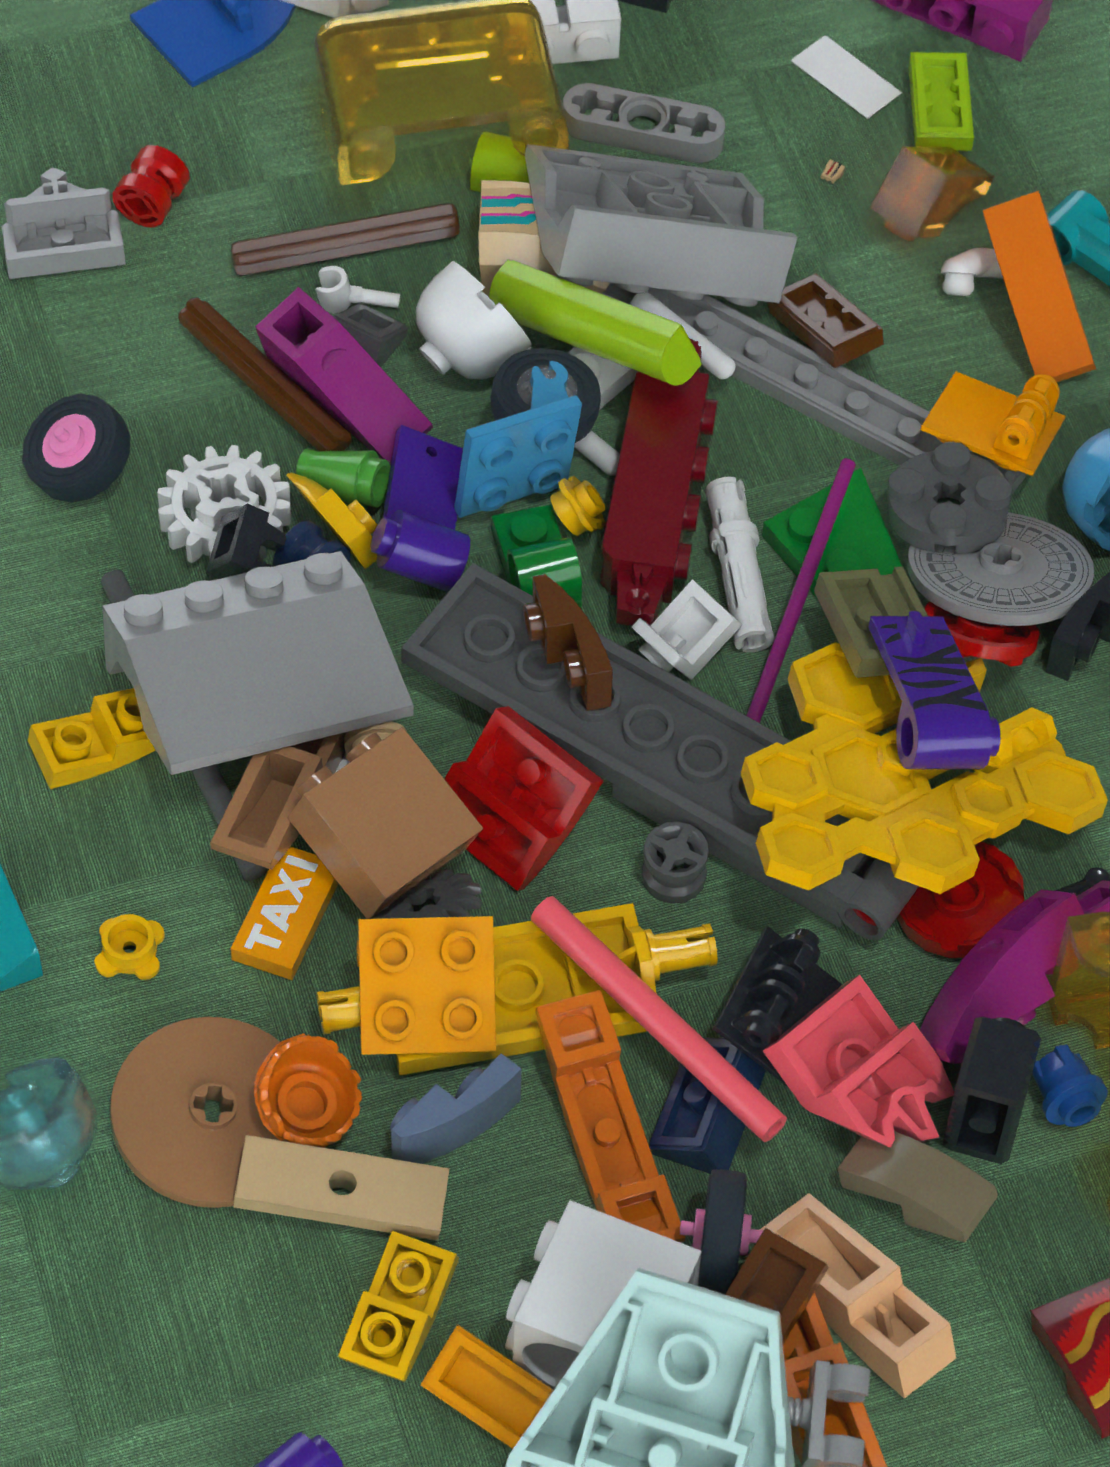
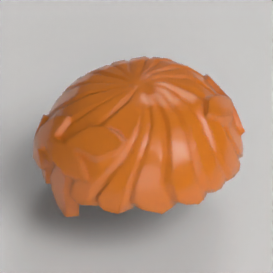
M305 1033L278 1043L258 1069L254 1082V1097L257 1111L263 1125L279 1141L324 1148L341 1140L342 1136L353 1125L352 1120L359 1115L361 1109L359 1103L362 1100V1092L357 1087L361 1082V1077L356 1070L351 1069L349 1060L342 1053L338 1052L337 1043L320 1036L312 1037L305 1035Z

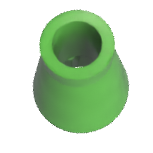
M305 449L298 459L296 474L317 482L327 490L332 488L339 498L348 505L356 499L364 509L368 506L377 508L386 499L391 465L388 460L379 458L375 451H316Z

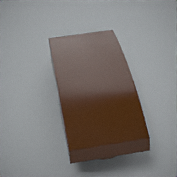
M546 574L533 576V602L523 604L524 621L529 640L531 642L540 640L547 664L563 661L568 686L570 689L580 687L586 711L611 707L613 669L598 633L582 609L561 586Z

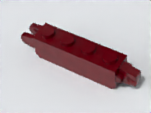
M690 339L701 361V346L698 345V341ZM699 369L687 382L681 385H671L640 372H637L635 376L602 544L604 560L600 583L610 595H616V623L633 625L641 618L651 625L657 619L662 603L672 602L675 580L687 581L692 544L682 543L685 530L696 532L701 495L691 494L693 482L705 483L710 447L700 446L702 434L713 436L718 409V400L707 398L710 374L699 373Z

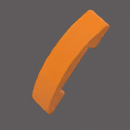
M601 989L536 1007L540 1033L560 1106L596 1210L677 1242H685L686 1236L680 1235L681 1222L665 1175L658 1174L619 1060L621 1047Z

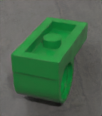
M551 504L493 515L491 531L507 582L533 596V576L546 574L561 586L582 609V578L577 552L570 537L562 539Z

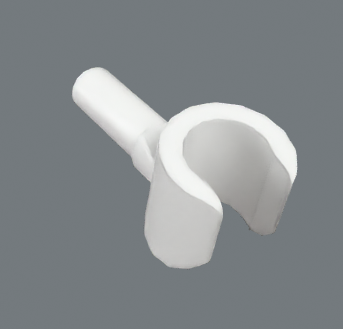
M327 266L319 270L318 275L322 287H317L316 293L320 305L329 313L343 312L351 303H365L391 308L399 307L400 294L350 285L347 273L339 266Z

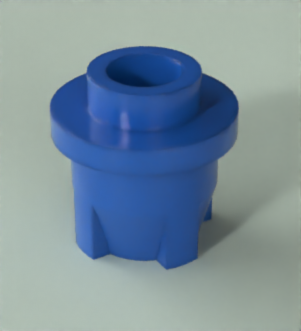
M1068 1045L1056 1046L1054 1051L1045 1055L1040 1061H1035L1032 1075L1044 1098L1042 1111L1050 1123L1077 1127L1088 1123L1099 1114L1101 1105L1107 1098L1108 1090L1102 1078L1091 1074L1079 1053L1074 1054Z

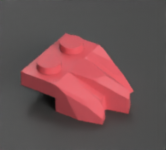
M861 975L845 982L784 1032L777 1041L762 1050L801 1106L815 1115L891 1148L895 1141L894 1131L922 1143L940 1137L925 1101L935 1103L954 1096L953 1087L942 1062L914 1021L898 1029Z

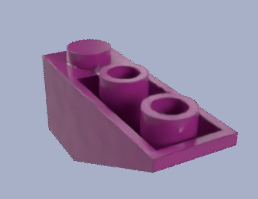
M1053 0L871 1L1021 62L1048 22Z
M299 287L255 326L266 356L370 451H375L379 458L388 460L390 465L396 430L400 425L424 434L433 429V425L342 324Z

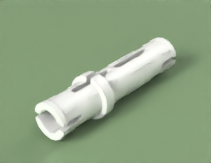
M722 477L710 482L705 489L713 522V530L709 536L713 552L720 559L728 609L730 614L742 624L733 634L734 645L738 650L743 648V652H758L772 645L775 639L768 616L763 581L756 555V547L760 541L758 529L750 521L743 481L738 480L736 482V477Z

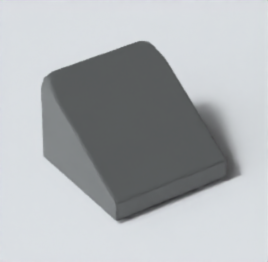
M361 303L334 316L380 367L384 365L403 341L409 329L405 324Z

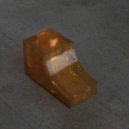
M902 147L870 208L886 218L884 223L886 229L905 240L914 241L918 237H939L946 224L962 207L978 197L985 196L995 176L951 147Z

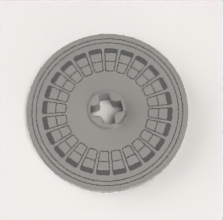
M1008 512L1007 523L1001 536L993 543L975 552L955 554L956 545L943 546L935 544V552L922 550L913 545H910L908 574L914 586L925 598L952 614L987 624L1024 626L1060 619L1068 614L1081 596L1093 586L1094 581L1093 561L1086 548L1078 540L1050 523L1021 514Z

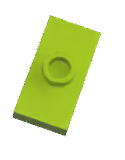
M910 52L909 79L915 150L972 151L974 130L967 53Z

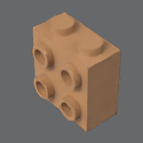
M403 727L383 740L377 733H373L362 740L346 755L350 763L334 774L326 766L310 776L296 790L301 799L287 817L366 919L374 917L463 853L483 830V827Z

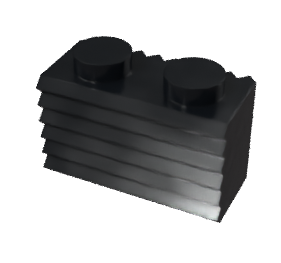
M983 1016L975 1018L954 1092L942 1144L944 1147L951 1151L998 1164L1009 1161L1041 1042V1037L1036 1031L1027 1029L1020 1022L1009 1018L999 1017L991 1019Z

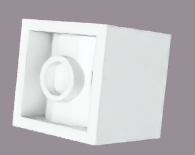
M569 1200L560 1222L556 1223L548 1220L542 1230L534 1253V1260L541 1263L532 1282L520 1280L512 1295L506 1320L513 1323L507 1337L505 1349L513 1352V1362L552 1389H555L638 1268L697 1286L702 1251Z

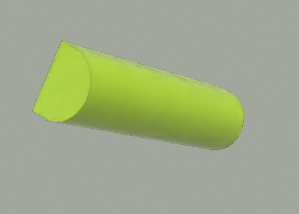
M507 260L493 278L489 298L495 304L500 302L519 325L671 385H681L687 382L702 365L697 351L680 323L515 260Z

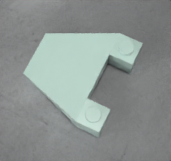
M638 1268L509 1454L506 1467H795L780 1312Z

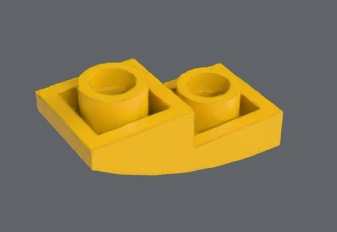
M134 688L94 696L91 710L88 713L32 724L27 739L50 789L96 777L156 751L144 732Z
M392 1231L368 1292L363 1290L338 1354L339 1359L405 1383L444 1299L459 1261L457 1254Z

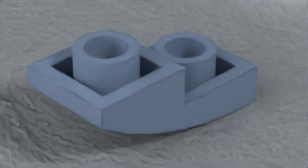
M501 1053L485 1070L481 1068L473 1070L461 1083L455 1097L435 1084L420 1100L412 1098L407 1101L397 1112L390 1126L392 1159L422 1164L465 1145L488 1130L521 1101L522 1068Z

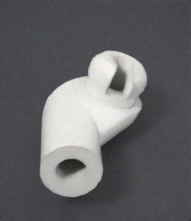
M976 247L946 260L941 269V274L945 275L942 288L947 295L969 296L974 290V277L1003 279L995 250L992 248Z

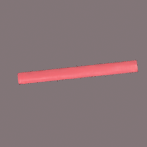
M550 896L535 908L531 915V921L760 1140L767 1142L780 1132L787 1121V1117L554 896Z

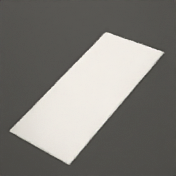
M826 35L790 60L867 119L902 94L901 91Z

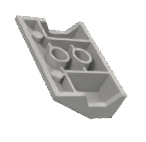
M527 144L525 160L542 254L559 278L580 286H591L593 281L610 282L623 290L634 293H646L649 287L667 289L676 296L690 300H700L704 294L723 296L734 304L748 307L756 306L758 301L780 303L797 236L794 233L763 229L764 198L743 173Z
M341 551L330 554L318 553L304 560L273 567H257L247 573L217 580L196 581L186 587L151 595L139 594L125 601L102 606L106 669L110 675L124 672L135 690L144 732L170 775L414 715L413 702L366 586Z

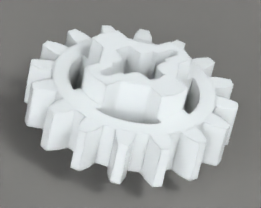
M231 445L227 456H218L212 446L206 447V459L199 462L189 454L183 457L184 472L169 469L166 472L167 487L158 488L160 529L162 532H168L169 546L172 550L186 545L187 561L194 563L203 554L211 556L222 516L247 503L269 512L267 522L283 532V526L291 525L290 486L288 482L281 481L280 467L277 464H273L263 468L262 453L258 451L252 453L247 459L240 458L237 445ZM259 495L263 499L265 506L259 505ZM185 507L190 508L191 519H194V521L190 520L186 515ZM260 545L259 554L261 559L267 557L266 547Z

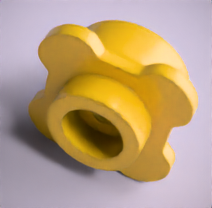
M575 476L558 481L560 490L550 496L551 504L561 522L572 534L579 536L587 530L593 532L597 528L601 530L606 526L604 517L601 514L605 511V504L590 482L587 480L580 482Z
M134 914L120 915L102 923L99 929L102 940V952L94 960L95 968L100 975L113 977L117 973L135 974L141 980H148L158 974L160 962L156 958L157 946L165 938L164 929L161 924L153 920L147 921L145 918ZM126 946L136 947V949L131 953H127L123 950Z

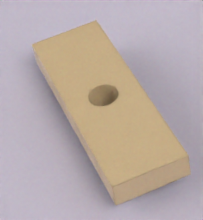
M246 1135L233 1207L388 1233L395 1231L406 1236L438 1241L450 1168ZM342 1187L351 1193L348 1195H338L332 1189Z

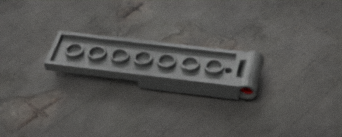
M474 563L401 647L402 663L493 714L496 708L509 706L592 772L612 782L613 798L660 825L666 822L677 821L691 824L700 830L706 838L710 854L839 928L845 923L852 931L866 939H882L919 887L895 878L890 863L863 853H858L845 860L840 875L809 891L765 875L756 840L760 827L772 821L773 812L750 804L740 773L745 757L776 742L784 745L790 742V740L599 633V638L607 652L613 669L611 707L586 711L580 687L570 689L568 686L563 661L547 664L540 640L531 642L528 638L523 604L532 603L533 596ZM836 815L825 822L839 826L851 819Z

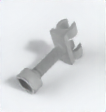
M816 1360L809 1372L807 1398L801 1401L800 1398L793 1400V1397H788L790 1424L794 1427H797L799 1424L800 1428L805 1429L801 1467H863L865 1441L852 1436L824 1435L827 1398L841 1402H865V1396L869 1395L870 1369L858 1365L829 1364L830 1362Z

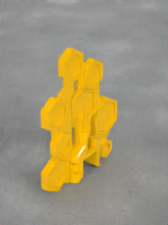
M836 642L793 661L787 678L801 721L813 724L814 730L784 745L776 742L745 757L740 773L750 804L773 812L772 821L760 827L756 840L765 875L808 891L840 875L845 860L858 853H863L890 863L895 878L942 894L974 877L980 860L974 846L975 844L989 837L995 839L1019 826L1023 819L1071 834L1101 818L1108 802L1095 767L1067 757L1062 744L1056 739L1057 730L1053 717L1033 707L999 723L1001 736L999 751L996 756H990L989 762L984 769H973L976 771L975 773L967 771L931 789L928 780L950 769H904L897 752L896 729L882 736L875 734L898 722L902 700L891 676L856 678L840 644ZM976 658L965 663L980 693L987 669L982 658ZM836 815L851 819L839 826L825 822Z

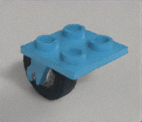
M536 348L519 352L508 358L500 366L493 380L491 391V408L495 421L467 429L465 433L454 507L459 518L480 511H493L507 502L535 493L544 494L551 492L559 487L558 481L563 478H569L575 443L583 439L593 428L598 417L601 402L599 382L587 364L577 357L560 350Z

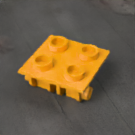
M955 371L923 422L920 430L936 436L942 443H962L970 451L992 459L995 464L1003 469L1021 471L1033 476L1066 416L1054 411L1060 396V389L1055 379L1049 375L1039 374L1032 376L1026 382L1022 393L1016 396Z
M493 916L358 919L356 956L357 967H359L361 1055L496 1051Z

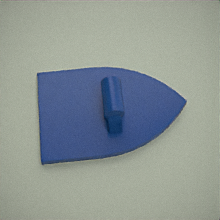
M158 0L130 14V21L193 88L249 59L272 43L290 21L296 5L280 0Z

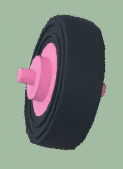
M86 394L67 396L46 407L31 424L23 443L22 461L31 481L51 498L70 503L88 500L106 490L122 473L130 454L131 436L123 417L103 399Z
M723 1169L711 1170V1175H709L705 1209H696L695 1222L681 1221L680 1235L693 1236L692 1247L702 1251L697 1286L723 1295L726 1294L737 1276L739 1256H748L749 1243H756L764 1231L751 1229L752 1215L744 1214L747 1189L745 1173Z

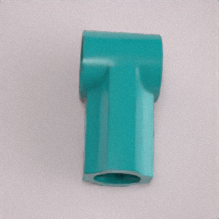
M1075 190L1047 213L1063 265L1065 266L1073 261L1110 286L1109 217L1101 202L1092 194L1082 190Z

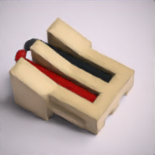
M830 159L821 174V179L825 178L826 181H831L834 184L837 179L843 176L845 166L838 162L834 163Z

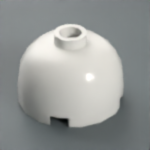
M454 261L441 270L421 293L416 307V324L426 343L419 350L428 362L442 375L452 368L465 378L484 380L494 377L500 366L508 358L519 352L531 349L530 346L532 344L523 329L500 302L495 304L482 292L485 287L465 268Z

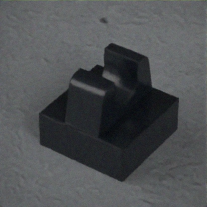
M247 503L222 516L206 574L221 579L247 573L257 567H273L272 564H267L261 559L259 554L260 545L267 549L276 550L285 545L286 536L267 522L269 512Z

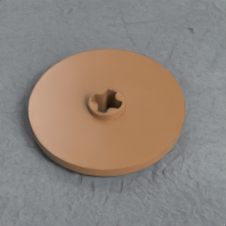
M198 1017L169 1024L140 1042L123 1062L113 1085L110 1102V1123L113 1138L119 1153L132 1172L151 1189L177 1202L210 1208L234 1206L246 1135L278 1140L263 1125L254 1097V1082L261 1064L280 1041L262 1029L242 1021L222 1017ZM207 1100L219 1102L221 1114L218 1122L205 1121L204 1108Z

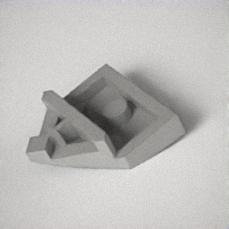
M52 167L40 176L42 186L27 197L10 198L4 203L7 223L2 226L9 279L126 265L119 216L117 211L111 209L109 190L103 187L85 190L68 183L66 172Z

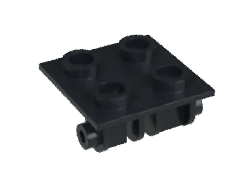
M767 926L763 929L712 1029L786 1085L762 1050L777 1041L784 1032L843 984L816 964L821 952L818 947L819 938L815 933L800 928L794 934H789L782 938Z

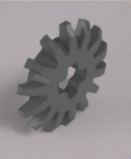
M441 869L432 879L429 876L371 919L472 917L466 910L481 908V898L475 895L481 894L482 891L478 883L472 882L471 875L467 873L454 874L452 869ZM429 900L435 901L436 905H425L421 911H413L415 905H422Z

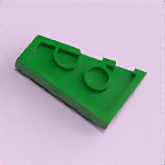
M862 468L853 472L812 582L810 592L816 598L814 589L819 573L878 569L880 575H888L893 573L894 567H902ZM832 484L763 522L762 537L797 577Z

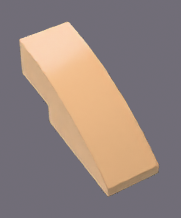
M810 1193L760 1229H769L827 1264L828 1270L815 1290L826 1323L880 1378L904 1399L956 1359L950 1323L903 1285L900 1267Z

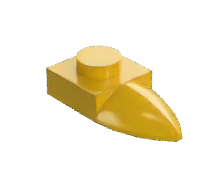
M288 473L286 475L331 531L350 549L351 554L364 569H367L377 560V554L371 552V534L375 531L377 524L356 499L346 506L332 488L327 490L317 482L295 473Z

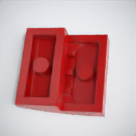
M509 706L495 709L467 760L453 763L444 778L483 827V830L466 850L517 891L524 890L555 854L577 824L604 781Z

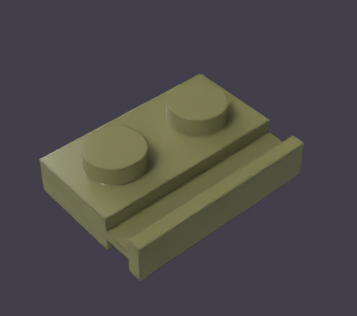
M894 567L893 573L888 575H880L878 569L819 573L814 592L855 677L890 675L868 627L870 617L908 616L909 612L913 610L920 612L922 616H928L904 568Z

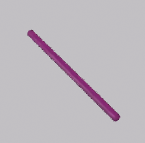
M843 458L841 460L746 716L758 723L762 720L856 467V463L851 459Z

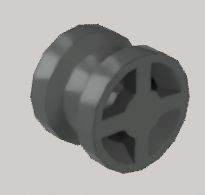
M677 821L666 822L655 827L647 836L644 844L643 885L649 894L659 901L671 904L685 903L695 898L703 890L707 875L706 864L709 856L707 840L702 832L691 824ZM684 863L683 869L673 871L675 865Z

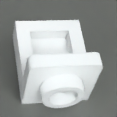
M692 579L651 625L639 618L632 628L646 641L639 648V651L651 663L667 672H670L675 667L692 680L742 624Z

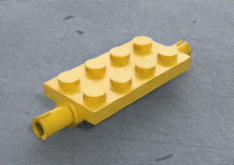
M633 903L572 913L655 993V981L660 980L661 973L707 965L711 967L716 966L718 963L715 937H709L713 935V930L709 923L702 924L700 927L653 935L651 929H642L639 926ZM532 921L493 927L496 1051L395 1054L400 1076L496 1059L501 1053L507 1057L545 1050L537 1020L536 1007L600 989L617 1037L647 1031ZM359 986L327 992H316L323 1034L360 1027Z

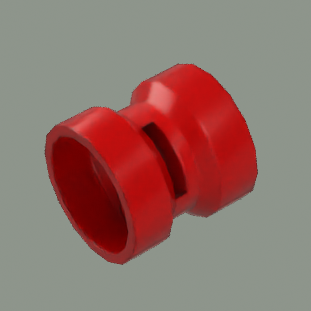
M147 145L141 148L133 160L131 173L124 175L112 193L113 202L118 211L133 223L143 227H157L162 224L171 210V199L179 197L189 182V170L186 164L170 150L157 145Z

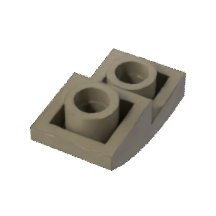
M894 1131L895 1141L891 1148L861 1136L837 1168L841 1186L851 1191L901 1205L905 1225L966 1242L998 1197L996 1187L978 1173L952 1157L916 1139Z

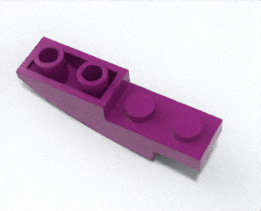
M1102 880L1078 896L1075 893L1041 889L1010 911L980 939L948 978L920 1028V1031L941 1061L948 1062L949 1064L963 1063L974 1020L977 1017L983 1016L991 1019L1003 1017L1016 1020L1023 1025L1029 1023L1037 1014L1035 1009L1055 996L1046 975L1060 972L1071 966L1077 960L1076 952L1090 943L1103 942L1110 939V881Z

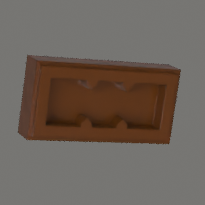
M817 273L783 288L780 303L768 302L769 313L833 368H837L884 345L883 328Z

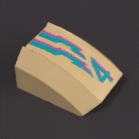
M481 180L478 237L481 284L485 287L482 292L489 297L493 278L507 260H515L558 277L542 254L530 183ZM593 281L591 286L583 287L602 294L606 291L610 282Z

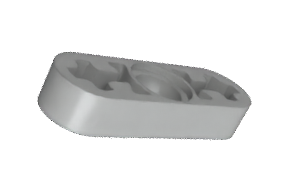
M584 83L572 87L563 98V127L569 135L579 140L693 163H706L714 160L721 154L724 147L725 120L717 110L708 106L592 83ZM586 109H592L591 115H584ZM613 113L618 114V122L613 121ZM638 116H647L656 120L658 125L653 129L639 130L632 127L629 121ZM669 124L674 125V133L669 132ZM696 131L704 132L702 137H695Z

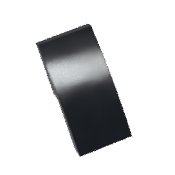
M1110 572L1090 587L1062 620L1053 636L1045 670L1046 673L1069 681L1079 659L1090 662L1100 639L1110 643Z

